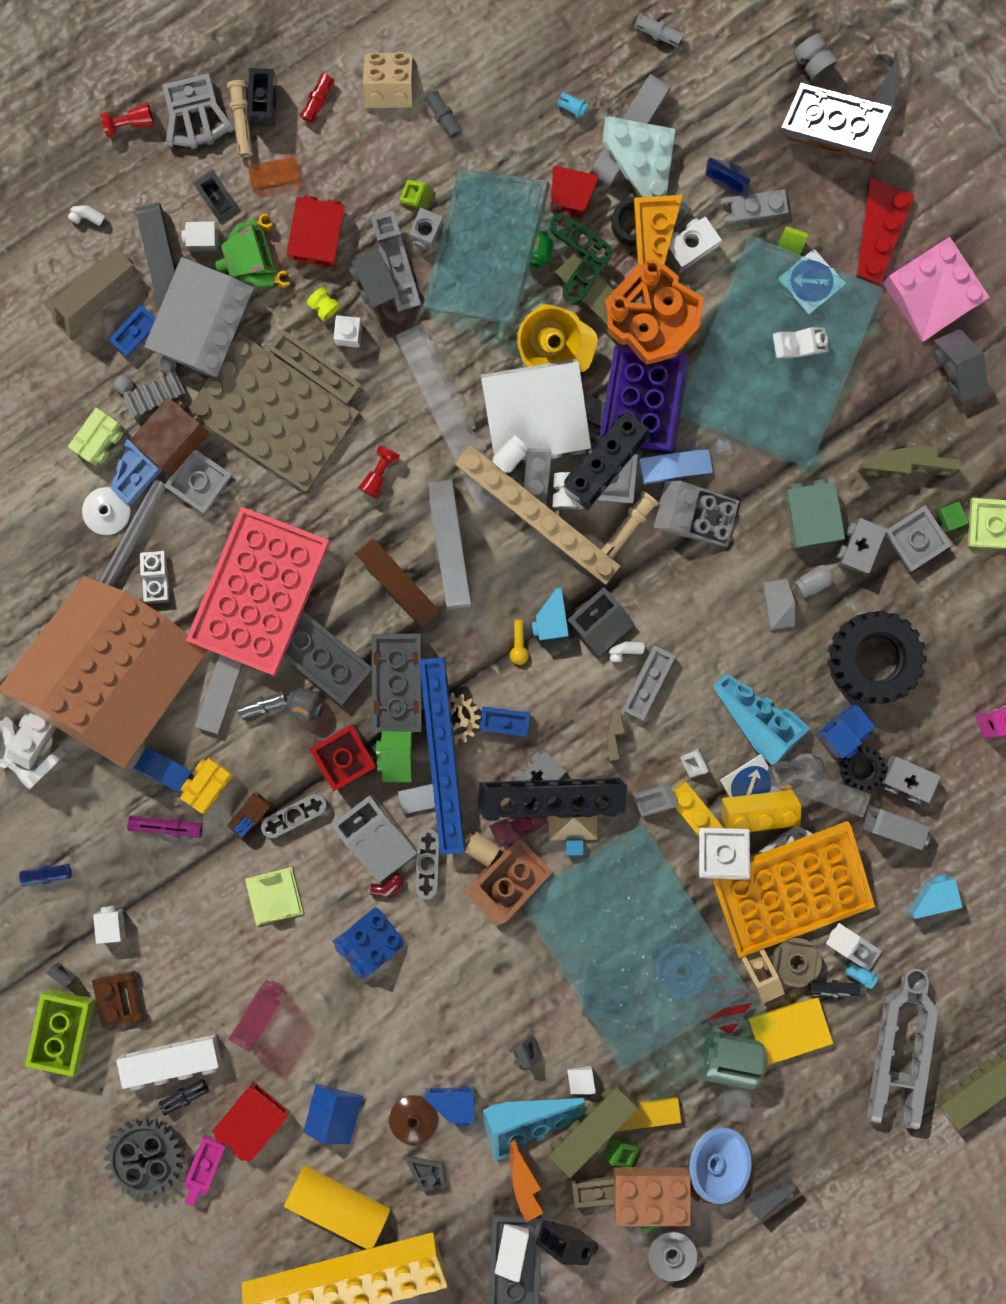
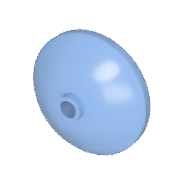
M725 1127L711 1129L703 1134L695 1144L690 1158L689 1171L692 1185L700 1197L708 1202L724 1204L734 1200L744 1190L751 1173V1154L745 1139L735 1130Z

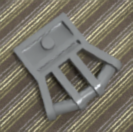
M209 73L162 85L170 114L166 138L168 147L180 145L195 149L200 144L208 143V145H211L226 132L231 133L235 130L217 105ZM210 108L213 109L222 122L212 131L206 109ZM199 111L204 133L195 135L189 113ZM183 115L188 137L175 135L178 116Z

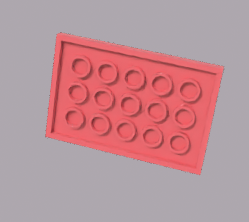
M241 507L186 641L276 676L331 541Z

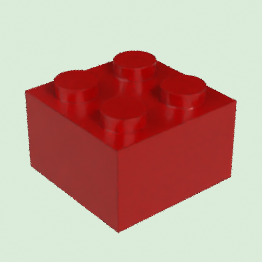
M354 724L309 749L333 792L377 767L376 761Z

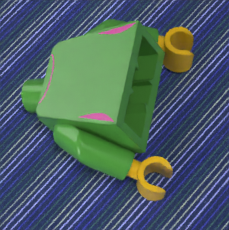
M262 214L259 217V221L251 220L237 224L228 236V240L221 246L224 258L216 261L215 265L218 272L223 274L229 272L231 277L255 287L273 286L274 283L283 288L289 286L290 282L284 283L279 279L281 276H288V272L280 271L277 276L272 274L276 270L264 232H270L273 229V223L263 224L264 221L270 219L268 214Z

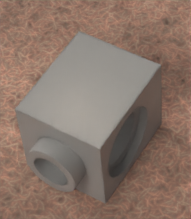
M420 207L409 233L410 241H413L412 244L423 250L426 247L433 249L443 226V217ZM425 226L432 229L428 235L420 234L419 230Z

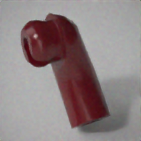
M395 873L391 875V880L385 885L371 883L370 895L393 897L404 886L403 876Z

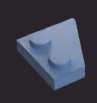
M126 439L123 445L125 446L122 460L119 459L116 468L117 474L113 478L110 489L131 506L160 474L162 469L130 440Z

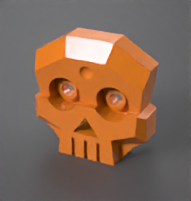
M652 259L648 260L645 265H637L605 300L608 314V334L619 344H628L638 358L646 365L674 358L699 330L704 297L679 283V276L665 264L660 265L658 261ZM641 296L642 303H635ZM669 299L672 304L665 305L663 301ZM646 326L648 331L642 332L639 327Z

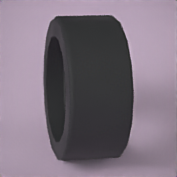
M628 197L622 200L615 207L611 219V229L615 237L621 243L628 246H636V235L628 234L622 229L620 218L625 210L634 208V198L640 197Z

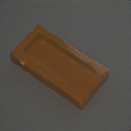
M295 156L248 166L253 192L300 182Z

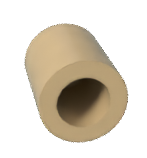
M477 831L474 835L469 833L465 839V853L487 868L501 848Z

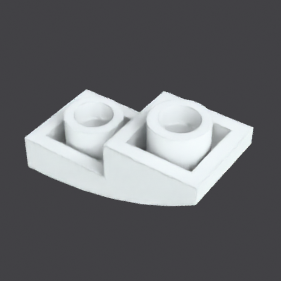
M165 552L140 553L143 602L145 604L169 603V583Z

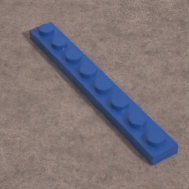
M446 658L421 659L419 662L440 855L464 853L466 847Z

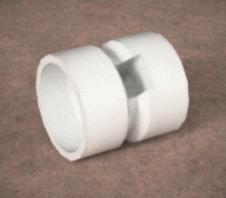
M571 472L554 473L553 488L557 490V493L553 494L554 509H584L583 506L565 493L563 487L565 485L564 480Z

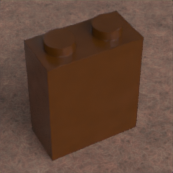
M167 397L130 441L161 469L172 476L206 438L209 432L203 427L205 422L195 413L192 416L187 413L190 409L180 400L175 403Z

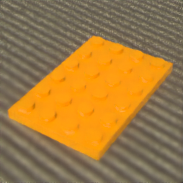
M848 821L750 857L749 880L711 879L739 958L875 907L852 827Z

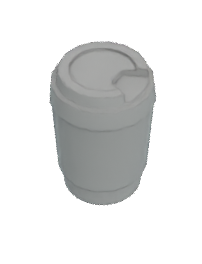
M819 565L800 577L794 584L800 595L805 599L832 585L834 579L825 565Z

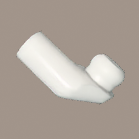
M87 205L73 206L68 215V219L75 224L80 223L82 218H86L100 226L105 215Z
M623 642L612 647L609 650L610 661L622 662V654H643L644 643Z

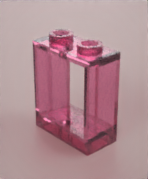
M266 980L262 984L228 1040L248 1052L251 1051L287 993L283 990L284 987L274 980H271V982Z

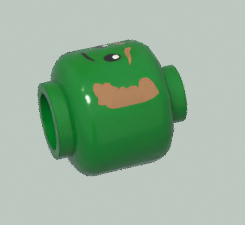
M534 230L533 233L524 236L520 256L525 261V265L533 268H543L544 265L551 261L554 242L551 238L547 237V232Z

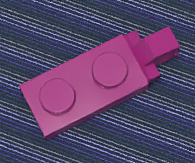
M205 1134L185 1180L184 1188L189 1189L184 1203L194 1206L199 1194L205 1196L209 1190L226 1145H222L215 1138Z

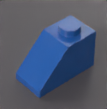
M474 1087L426 1088L425 1100L449 1123H455L456 1126L464 1127L475 1122Z

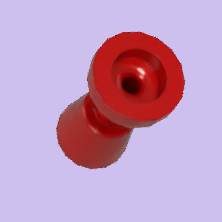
M148 102L128 110L127 115L112 118L108 112L100 114L107 138L116 134L117 127L129 124L132 127L154 126V119Z
M381 445L378 446L376 451L377 455L381 458L374 472L370 471L357 488L376 499H379L385 480L383 474L389 462L397 463L400 455Z

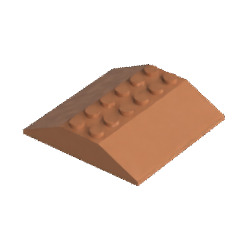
M84 576L0 685V693L125 769L204 658L207 650L186 641L188 634L170 619L127 592Z

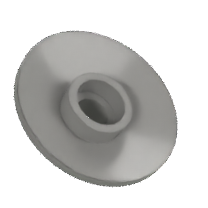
M668 1231L660 1234L653 1240L649 1248L648 1260L653 1272L661 1279L680 1281L693 1272L697 1263V1251L694 1243L688 1236L681 1232ZM670 1250L676 1251V1255L673 1257L668 1256L667 1253Z

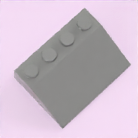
M181 257L144 347L203 375L217 377L254 287Z

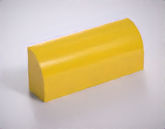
M306 1165L303 1166L283 1206L365 1249L374 1247L391 1209Z

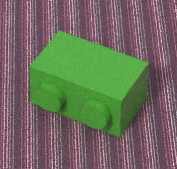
M382 731L381 741L376 743V756H381L377 759V772H382V782H412V733Z

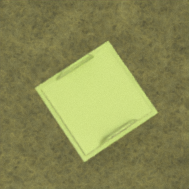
M292 867L245 879L256 926L304 914Z

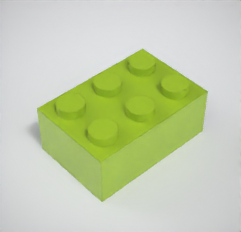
M49 988L42 992L39 998L25 1067L72 1077L77 1074L81 1069L96 998Z

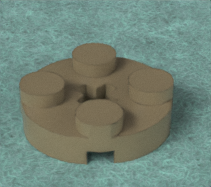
M794 937L778 943L772 954V965L780 980L792 987H803L817 978L821 971L822 959L817 948L810 941L801 937ZM796 955H799V959L803 960V964L793 968V964L790 961Z

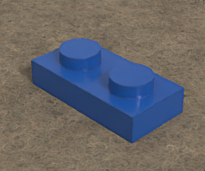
M140 305L111 336L109 341L129 358L148 337L156 317L144 306Z
M482 706L479 730L528 736L530 712Z

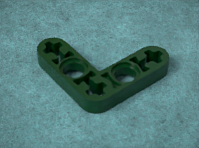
M559 213L550 222L551 233L584 256L562 291L563 300L567 304L577 305L583 300L609 263L612 256V248L606 241L568 215ZM556 222H566L565 228L569 231L572 230V227L576 228L571 233L570 239L567 238L568 231H566L565 229H561L560 231L556 230ZM577 234H584L587 236L588 242L583 246H579L575 243L574 237ZM592 241L596 242L594 243V248L598 251L602 250V248L606 250V258L604 256H601L600 259L597 258V252L592 248L590 252L586 251L590 248ZM584 267L591 268L594 276L591 279L582 278L580 275L581 269ZM576 278L581 284L577 292L579 297L573 296L569 298L568 289L573 290L576 287L577 281H574Z

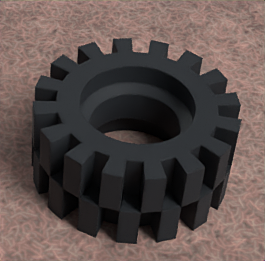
M857 747L859 751L848 759L846 756L841 758L843 761L839 765L841 767L840 775L843 776L842 780L851 788L862 791L873 790L876 788L875 786H880L882 778L885 779L886 777L884 771H887V766H884L885 759L881 758V754L875 751V749ZM861 759L869 761L872 766V771L866 778H859L854 772L856 762Z

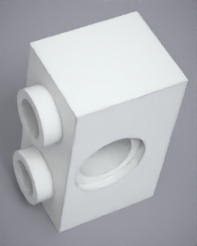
M706 216L701 220L695 218L685 226L686 230L682 233L675 232L672 234L667 256L679 273L719 247L722 241ZM693 239L696 241L697 246L693 248L688 247L685 240Z

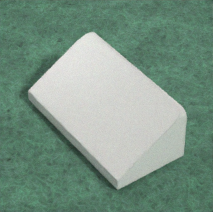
M504 1224L495 1274L519 1282L529 1236L528 1228Z

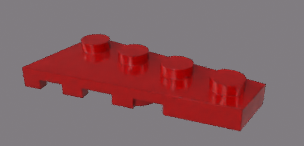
M870 177L867 186L868 193L865 202V216L862 225V240L859 248L856 277L878 286L881 283L915 195Z

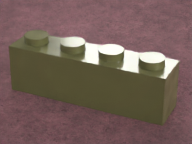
M575 252L555 271L554 278L563 287L584 256H580ZM584 267L581 269L580 275L584 279H591L594 276V272L591 268ZM601 273L580 304L608 332V314L605 300L614 290L608 285L609 280ZM575 278L574 281H577L576 287L573 290L568 289L572 296L579 297L577 292L581 284Z
M1006 1046L998 1052V1056L992 1060L982 1062L978 1066L979 1069L961 1077L956 1086L943 1090L939 1094V1098L935 1100L949 1122L957 1130H960L1006 1097Z
M620 1083L615 1087L609 1085L601 1094L603 1099L598 1104L593 1102L584 1111L586 1116L581 1121L576 1119L568 1127L567 1130L570 1133L564 1139L561 1136L558 1137L550 1146L553 1150L549 1157L569 1178L639 1108L640 1103Z

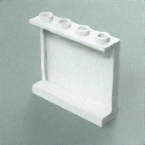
M577 359L480 375L494 455L514 435L529 448L551 450V459L562 457V453L571 452L572 455L586 453L585 449H591L580 368ZM525 454V456L521 459V460H524V463H525L526 454Z

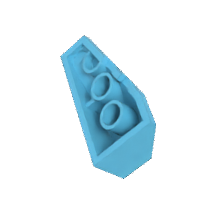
M728 674L724 675L713 685V688L753 748L759 754H762L763 758L773 767L811 729L792 711L786 708L782 711L772 705L773 700L768 697L762 699L753 694L751 687Z
M584 1099L505 1102L499 1105L494 1104L484 1109V1125L494 1160L509 1156L510 1143L514 1139L521 1150H524V1144L535 1138L537 1141L545 1138L544 1135L553 1128L560 1130L573 1123L576 1119L585 1116Z

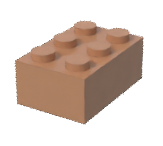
M614 1167L615 1225L690 1226V1174L687 1167Z

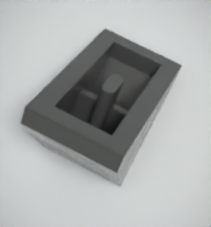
M210 169L192 182L218 221H221L238 209V206L213 169Z

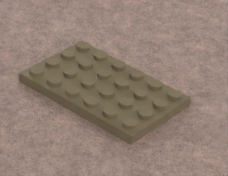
M240 333L229 347L217 377L208 378L190 405V410L187 412L190 416L195 413L205 422L204 425L306 493L360 414L359 411L344 403L332 393Z

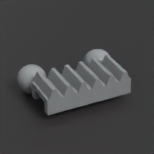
M161 356L157 363L158 369L162 373L167 374V376H162L157 381H151L149 385H143L142 388L134 389L133 392V381L130 377L121 375L115 379L114 388L118 393L123 394V398L135 420L156 411L167 397L175 402L188 396L175 371L177 362Z

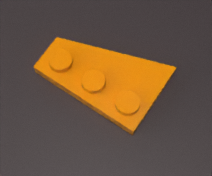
M683 195L634 198L638 265H645L651 259L658 261L660 265L665 264Z

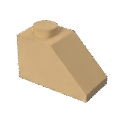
M764 949L741 957L742 963L762 1004L785 994L780 978Z

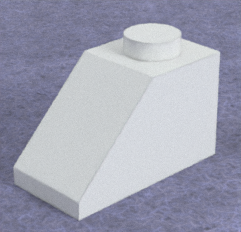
M840 923L831 931L826 942L827 945L870 971L882 950Z

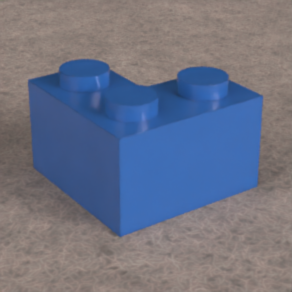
M851 704L815 735L833 757L844 758L846 756L848 759L859 751L857 746L872 735L871 730L875 728V725L857 704Z

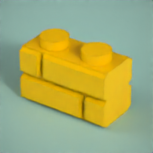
M209 757L207 760L202 759L194 770L197 774L193 780L188 779L180 789L183 792L180 798L203 815L208 813L235 775L234 772L212 757Z

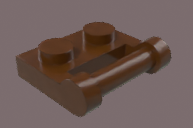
M135 970L92 980L102 1028L145 1019L144 1011H141L135 978L137 977ZM121 981H125L132 1013L126 1014L120 987Z

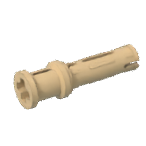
M233 80L227 83V89L230 90L231 96L229 109H231L234 115L238 157L246 158L253 156L250 123L247 117L248 82L245 80Z
M641 491V497L635 505L628 508L627 513L629 515L601 549L611 559L614 558L639 523L643 524V522H646V516L652 508L659 505V502L648 493Z

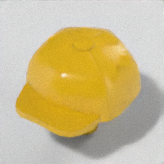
M544 304L524 317L525 319L519 324L516 343L521 359L526 366L530 367L577 359L580 373L585 372L589 368L598 343L597 334L591 327L581 322L575 313L561 307Z

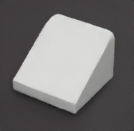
M591 1066L567 1069L571 1094H596Z

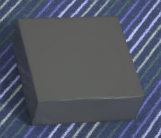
M56 963L47 971V974L64 988L70 986L77 978L75 974L61 963Z

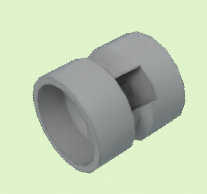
M819 33L806 39L793 52L799 63L806 65L805 72L812 81H816L826 75L838 63L831 50H825L827 45Z

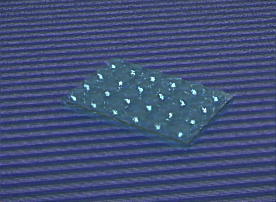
M459 169L423 308L429 311L514 325L550 183L544 180Z

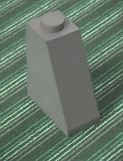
M869 806L862 829L920 850L927 846L931 836L929 832L930 827Z

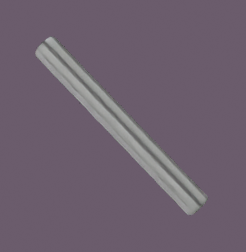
M157 479L153 481L99 582L114 586L166 489L164 487L165 483Z

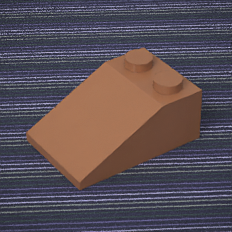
M519 837L491 862L489 867H486L463 892L495 926H498L511 918L551 875L552 871Z

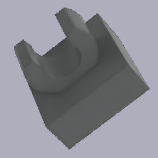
M533 1035L524 1037L509 1049L510 1052L516 1051L518 1058L514 1061V1064H521L522 1068L532 1066L541 1058Z

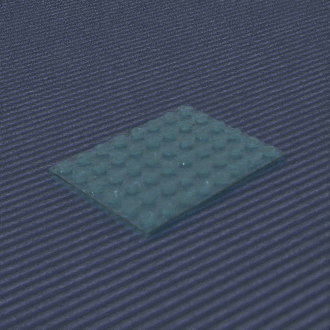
M749 235L685 390L680 417L806 468H811L883 288ZM810 327L825 328L828 336L829 352L795 358H776L774 333L797 332Z
M641 824L544 884L522 905L621 1072L749 993L644 824Z

